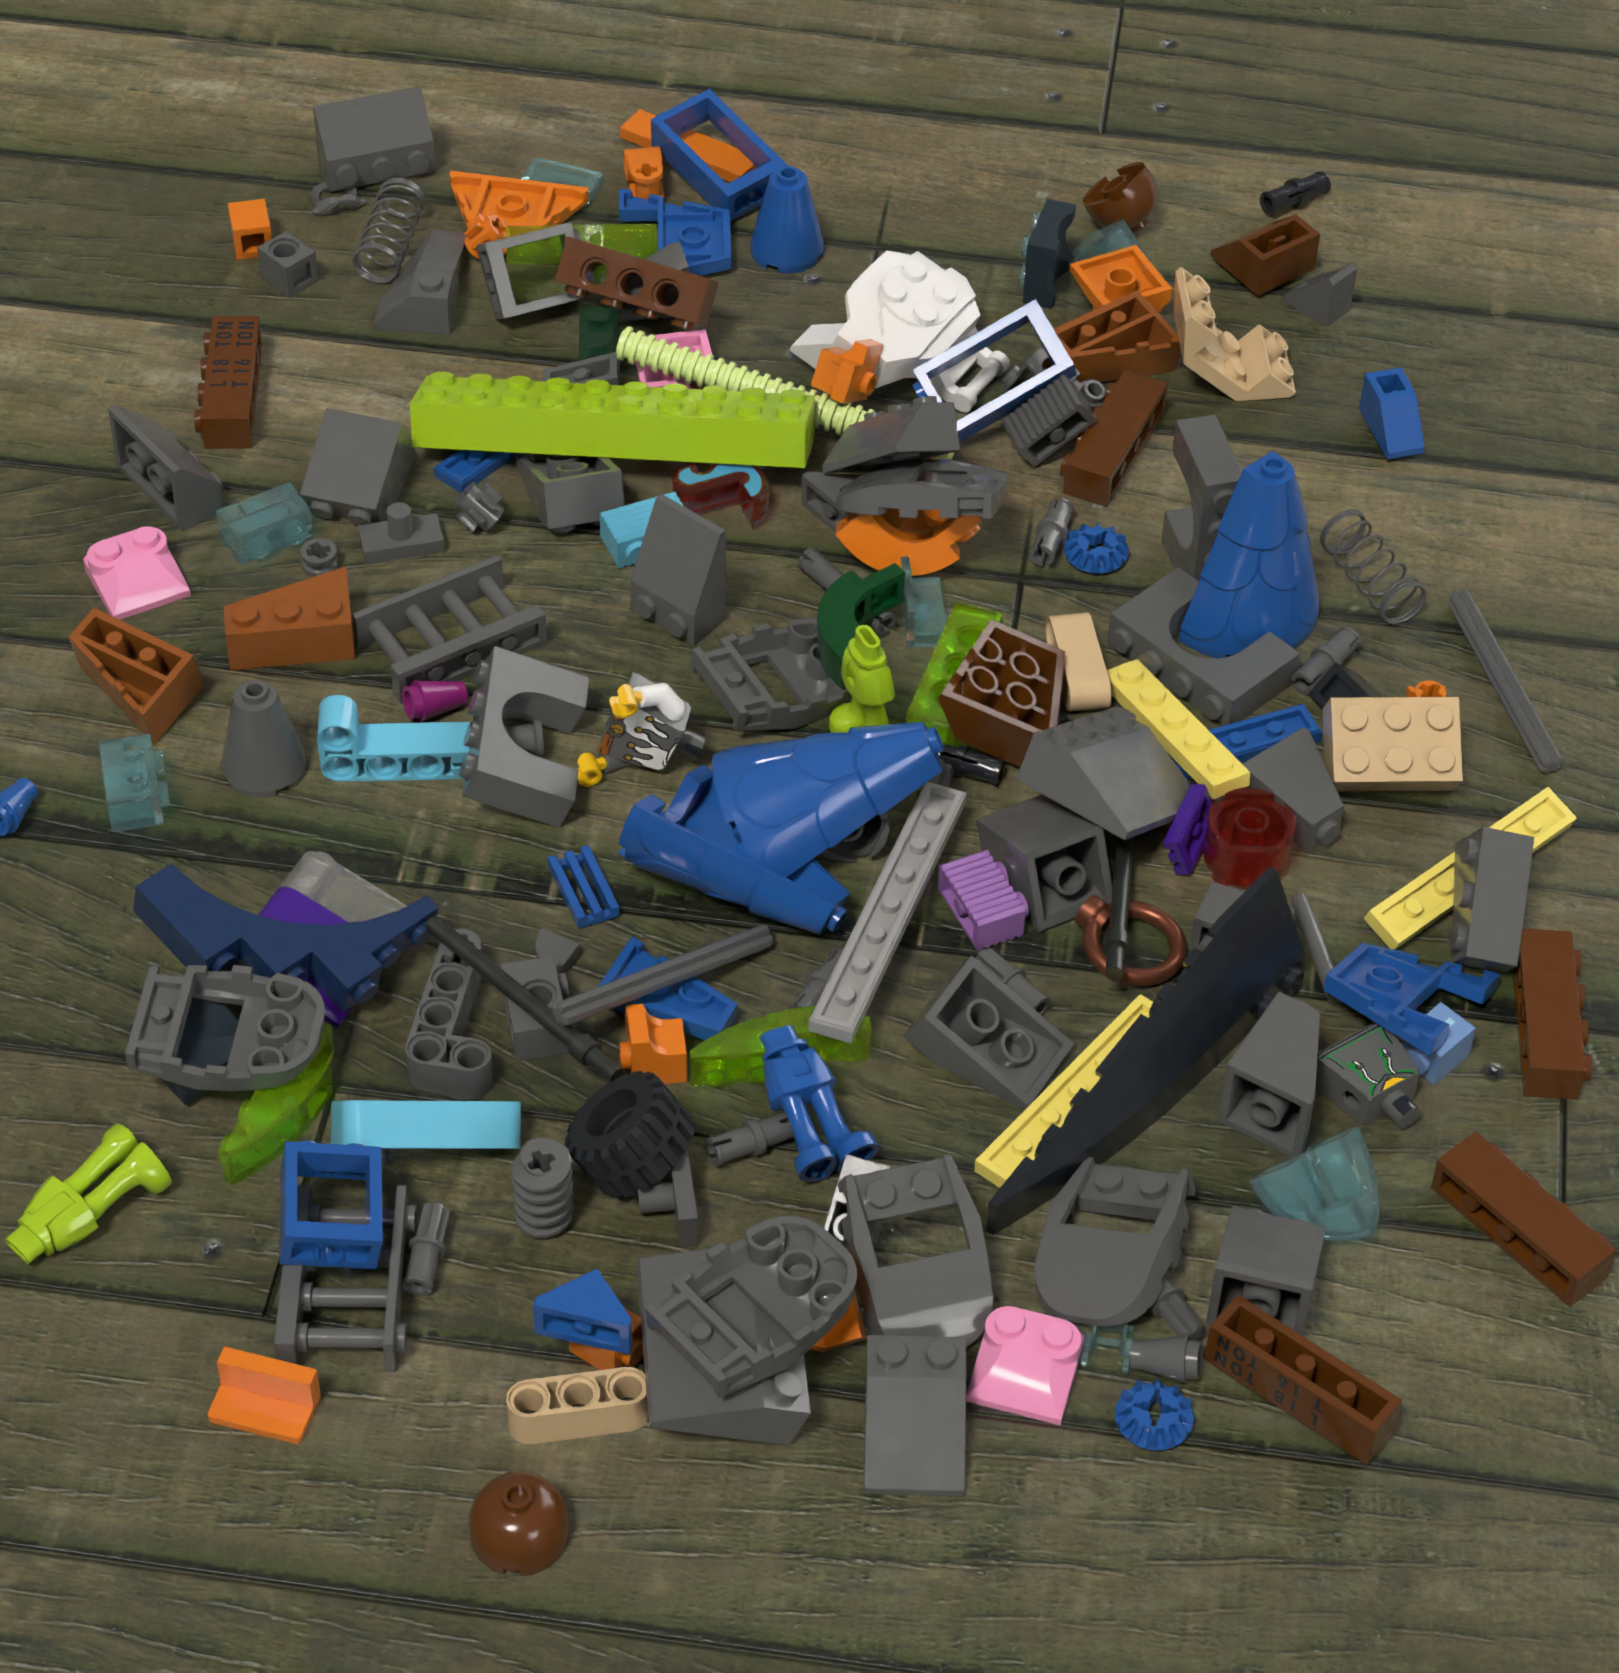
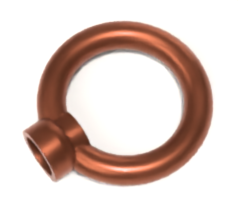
M1094 894L1080 907L1075 917V924L1083 928L1082 943L1086 956L1094 967L1105 975L1107 957L1103 953L1100 935H1103L1109 929L1111 903L1107 904L1103 899ZM1129 901L1128 918L1143 920L1158 928L1168 941L1169 954L1161 964L1151 968L1140 969L1124 965L1123 977L1114 981L1131 986H1151L1165 982L1178 973L1183 966V961L1186 959L1187 943L1185 935L1176 921L1163 910L1147 903Z

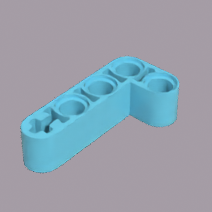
M344 695L328 696L319 705L317 743L320 769L326 778L339 782L464 779L459 777V771L465 754L469 752V747L464 746V738L470 722L359 724L356 702Z
M332 1101L331 1144L347 1145L357 1143L364 1146L394 1149H520L521 1102Z

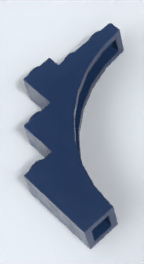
M170 864L136 886L133 911L185 967L187 965H207L208 971H231L233 965H237L239 962L241 966L252 967L253 974L272 978L276 973H280L305 981L309 976L342 1012L356 1003L363 1005L371 1000L379 989L378 984L381 970L393 965L401 953L411 946L419 947L432 937L425 929V926L430 918L437 916L439 909L428 896H425L399 911L366 921L335 925L295 924L261 917L227 904L197 886L173 864Z

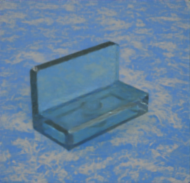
M909 556L901 557L900 568L905 572L904 603L901 604L906 648L947 646L948 632L940 577L912 578Z

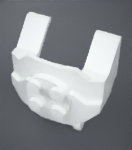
M887 250L852 283L846 292L847 322L811 325L791 346L790 351L816 369L822 349L840 347L849 351L855 341L866 339L882 343L884 346L875 371L877 375L875 388L903 378H916L913 372L915 368L978 333L975 326L981 314L974 300L976 295L967 278L952 267L944 270L918 251L909 255ZM985 347L933 377L930 381L940 398L946 402H954L957 410L966 413L977 403V396L996 376H1001L1009 368L1010 361L1001 351L992 352ZM975 363L982 367L981 371L966 387L959 388L955 385Z

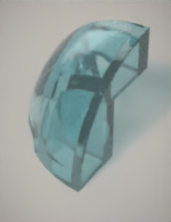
M1359 1126L1307 1148V1151L1275 1164L1249 1181L1262 1203L1274 1215L1289 1219H1302L1312 1224L1325 1226L1326 1230L1323 1240L1352 1241L1372 1236L1377 1228L1380 1212L1377 1180L1372 1160Z

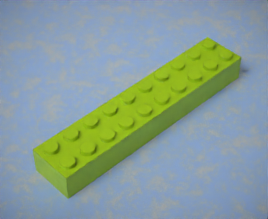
M435 372L430 376H426L410 401L412 447L805 468L815 440V395H805L803 391L793 389L785 390L779 394L766 393L764 389L754 387L743 389L740 392L726 391L725 387L715 385L706 386L701 390L687 389V386L676 383L667 384L662 388L648 387V384L637 381L628 382L623 386L609 385V382L605 380H589L584 384L570 383V380L566 378H551L545 382L531 381V378L527 376H512L506 380L492 379V376L488 374H473L467 378L454 377L450 372Z

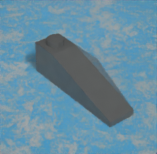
M432 230L379 299L374 330L450 334L467 253V247L464 242L466 235L464 232Z

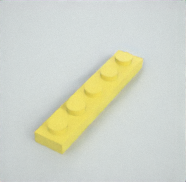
M1138 659L1107 670L1111 695L1124 709L1136 715L1135 720L1149 727L1166 752L1198 784H1205L1212 799L1250 785V771Z

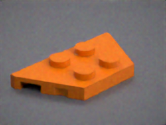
M450 171L449 174L450 187L467 230L469 229L467 223L475 216L481 214L485 218L489 214L500 217L507 224L510 236L562 224L589 201V187Z

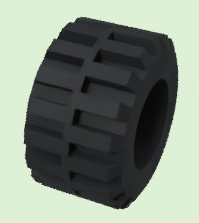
M636 1071L629 1076L625 1074L612 1082H608L586 1100V1103L574 1115V1120L569 1124L565 1146L568 1148L571 1158L603 1194H609L610 1197L618 1198L621 1195L628 1197L638 1192V1189L642 1192L650 1188L652 1184L662 1180L672 1168H675L681 1161V1156L687 1152L690 1146L689 1141L694 1134L692 1127L694 1121L689 1112L659 1077H656L651 1072L643 1073L642 1071Z

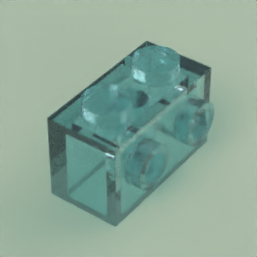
M151 734L99 741L112 832L164 825L162 807L170 806L166 780L158 782L157 776L166 775L162 750L153 751Z

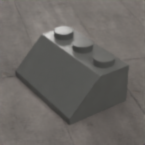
M420 86L313 106L318 167L330 192L351 188L352 186L358 187L384 182L391 178H404L436 171L434 140Z
M925 396L913 399V406L912 404H898L889 406V413L887 411H878L864 414V421L847 427L823 463V473L868 472L890 463L915 459H931L959 451L960 446L954 402H937V396Z
M113 405L108 408L117 468L182 532L223 511L220 495L223 493V486L220 479L214 472H208L200 464L197 456L192 451H186L178 443L176 436L171 430H165L151 417L120 406Z

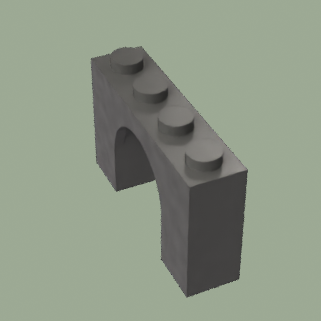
M1216 414L1176 420L1172 451L1186 480L1192 507L1165 511L1162 543L1174 570L1179 567L1198 581H1200L1201 572L1219 533L1217 530L1242 472Z
M1177 567L1110 613L1107 642L1116 651L1123 653L1132 661L1138 659L1158 680L1171 688L1176 695L1183 697L1201 710L1209 719L1216 721L1221 726L1242 721L1295 683V681H1291V677L1298 670L1300 653L1270 631L1239 653L1225 658H1203L1183 650L1173 639L1180 634V627L1199 581Z
M494 646L487 661H479L473 676V684L478 685V690L474 692L468 709V714L474 716V718L470 722L464 738V746L469 747V752L465 754L459 771V777L465 779L462 797L559 828L575 802L578 770L532 755L523 750L510 738L504 728L503 720L517 718L533 722L534 719H541L542 725L571 734L586 708L589 677Z

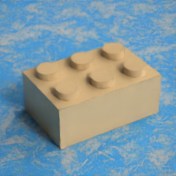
M1459 697L1330 698L1323 707L1324 761L1337 792L1453 791L1463 781Z

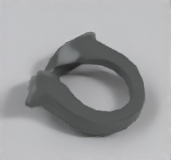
M326 181L315 186L310 192L311 201L315 207L312 213L321 216L333 214L340 204H343L348 209L356 210L368 203L367 199L359 197L355 186L342 189L348 194L340 197H328L320 200L319 197L324 191L329 190Z

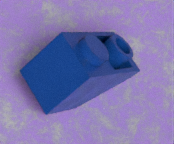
M1400 367L1366 373L1359 410L1385 457L1393 459L1424 453L1425 446L1416 392L1403 369Z

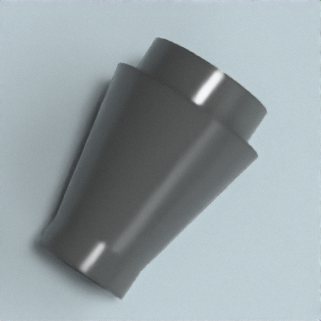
M1190 1335L1132 1341L1130 1350L1131 1369L1146 1371L1187 1384L1189 1379H1200L1203 1364L1202 1341L1191 1340Z

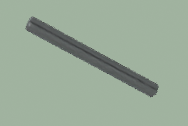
M1465 589L1459 592H1452L1448 605L1539 770L1545 774L1551 771H1558L1561 768L1560 763L1563 758L1473 597Z
M762 924L554 1003L551 1013L554 1016L555 1023L560 1027H564L772 946L774 939L770 934V928Z

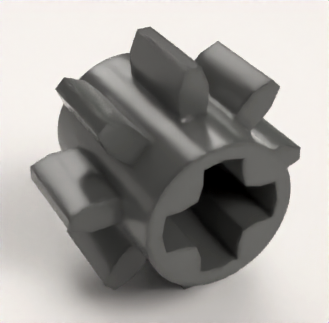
M472 482L461 492L454 503L461 510L456 515V518L471 532L477 526L487 531L504 512V508L498 504L503 496L488 482H485L481 488Z

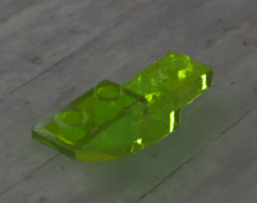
M656 224L572 225L573 229L579 231L582 241L642 259L657 252ZM555 225L506 226V237ZM559 235L507 248V264H559L563 252Z
M816 1006L793 1008L749 1019L719 1032L690 1050L691 1086L765 1082L762 1057L766 1051L760 1041V1036L766 1031L787 1025H792L798 1038L806 1039L808 1048L813 1047L825 1062L854 1061L856 1059L870 1058L872 1033L870 1016H864L852 1044L808 1031L809 1019Z
M324 1023L318 1049L310 1063L299 1075L283 1085L268 1089H258L254 1092L251 1100L246 1099L239 1110L236 1127L231 1135L226 1134L218 1151V1160L222 1162L225 1182L234 1185L274 1161L283 1153L285 1141L295 1142L323 1110L333 1093L330 1061L335 1051L331 1024Z

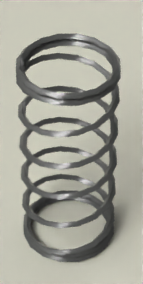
M391 178L384 181L379 188L375 204L371 208L370 217L366 222L365 230L362 232L360 243L357 245L352 260L354 268L359 275L368 281L388 283L393 281L400 273L401 263L405 258V251L409 248V239L414 235V226L418 223L419 214L423 211L425 205L424 193L412 181L404 178ZM392 183H402V184H405V185L410 186L411 188H409V187H407V186H403V185H390V186H387V185L392 184ZM391 188L407 189L419 198L420 207L416 209L408 201L396 197L383 199L382 194ZM396 200L404 202L414 211L411 213L395 211L385 201ZM379 204H381L385 210H379ZM381 213H390L394 216L405 218L410 225L405 227L396 226L387 221ZM379 215L384 222L375 223L374 217ZM416 216L415 221L412 223L409 218ZM386 225L400 230L405 238L393 239L388 237L377 226ZM374 227L380 235L370 236L369 230ZM410 228H411V231H410V234H409V235H407V234L405 233V231L403 230V229L406 230V229H410ZM372 239H388L400 248V251L394 252L385 245L374 243ZM406 241L405 247L403 248L398 242ZM377 248L391 255L395 263L383 264L378 262L368 254L366 249ZM363 250L371 261L383 267L396 266V272L388 277H380L370 273L360 262L359 253Z
M1349 509L1338 513L1325 524L1320 535L1321 546L1325 551L1333 554L1337 565L1345 568L1344 571L1347 578L1356 582L1358 591L1368 595L1367 599L1370 605L1375 609H1379L1380 617L1384 622L1399 624L1413 617L1426 600L1427 591L1425 586L1415 576L1405 577L1407 571L1405 563H1393L1395 551L1391 548L1382 549L1384 540L1381 535H1370L1372 524L1366 520L1362 512ZM1350 515H1358L1361 518V521L1350 525L1342 532L1334 547L1326 545V535L1336 522ZM1360 524L1358 531L1351 539L1338 545L1349 530ZM1366 525H1368V534L1365 536V538L1361 539L1357 544H1355L1361 538L1363 532L1365 531ZM1375 537L1380 539V546L1377 551L1365 561L1355 565H1348L1352 553L1364 544L1366 540ZM1388 551L1391 553V561L1386 567L1370 578L1360 579L1362 569L1368 562L1381 552ZM1349 553L1345 564L1338 560L1337 555ZM1395 565L1403 567L1404 571L1399 580L1383 591L1371 593L1372 587L1379 576ZM1361 566L1356 578L1350 575L1348 568ZM1407 579H1412V580H1414V581H1408V582H1405V583L1400 584L1401 582H1403V581H1405V580H1407ZM1372 580L1368 592L1361 588L1359 582ZM1414 587L1405 599L1392 606H1387L1396 594L1404 589ZM1417 587L1421 589V596L1410 611L1396 618H1387L1385 616V610L1404 604L1413 596ZM1384 594L1380 606L1373 603L1371 596Z

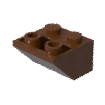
M1295 214L1267 224L1211 250L1210 256L1258 296L1315 269L1320 233Z

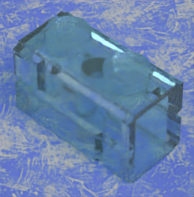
M290 482L216 511L220 538L228 550H231V554L239 565L253 559H262L271 552L289 545L300 544L305 539L313 536L309 506L301 496L299 497L298 492Z

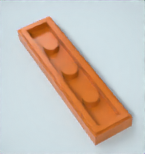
M639 109L620 127V138L642 147H653L651 145V119L656 117V115ZM689 130L679 136L723 180L732 182L757 168L734 146L694 130Z

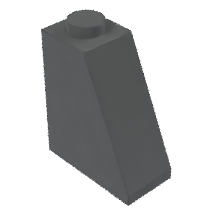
M1305 727L1243 763L1250 771V785L1237 790V794L1306 854L1321 845H1329L1337 838L1341 830L1340 823L1344 805L1313 737Z

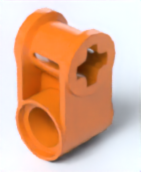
M660 146L623 150L626 182L629 183L633 196L648 199L649 195L653 194L663 196L664 202L665 196L661 180L663 179V164Z

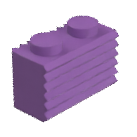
M983 850L939 865L937 889L976 950L981 951L984 947L989 948L992 944L996 946L999 942L1004 943L1007 939L1012 940L1015 936L1020 938L1024 934L1025 917L1029 914L1027 901L1020 891H1013V887L1009 884L1005 866L1001 861L994 862L989 850Z

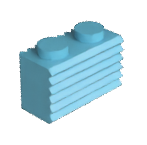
M676 491L664 494V496L683 506L679 496L677 497ZM656 497L599 513L600 537L618 568L622 569L625 565L630 567L632 564H636Z

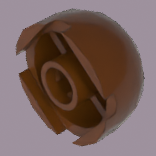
M1133 162L1117 169L1120 176L1111 181L1105 176L1091 187L1083 197L1082 201L1086 211L1100 227L1113 232H1122L1128 229L1130 232H1136L1148 224V216L1155 208L1158 192L1155 180L1143 162Z
M527 1471L507 1472L493 1478L477 1493L470 1509L469 1530L471 1546L478 1560L497 1573L504 1574L505 1569L508 1571H520L521 1576H529L550 1568L564 1554L567 1538L570 1533L568 1507L559 1489L544 1477Z

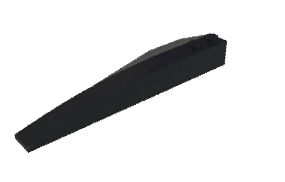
M1269 867L1216 920L1208 930V936L1213 939L1202 952L1194 947L1183 961L1185 968L1180 974L1176 985L1173 986L1168 982L1165 983L1156 994V998L1149 1011V1018L1140 1014L1097 1067L1095 1073L1100 1079L1089 1092L1080 1088L1069 1102L1072 1108L1068 1112L1063 1125L1058 1127L1052 1123L1042 1135V1139L1035 1151L1034 1161L1025 1156L988 1203L986 1225L988 1232L993 1235L1057 1196L1083 1161L1089 1157L1094 1158L1095 1164L1102 1165L1131 1143L1193 1090L1244 1039L1278 992L1291 996L1297 991L1304 978V972L1301 971L1304 949L1277 870Z

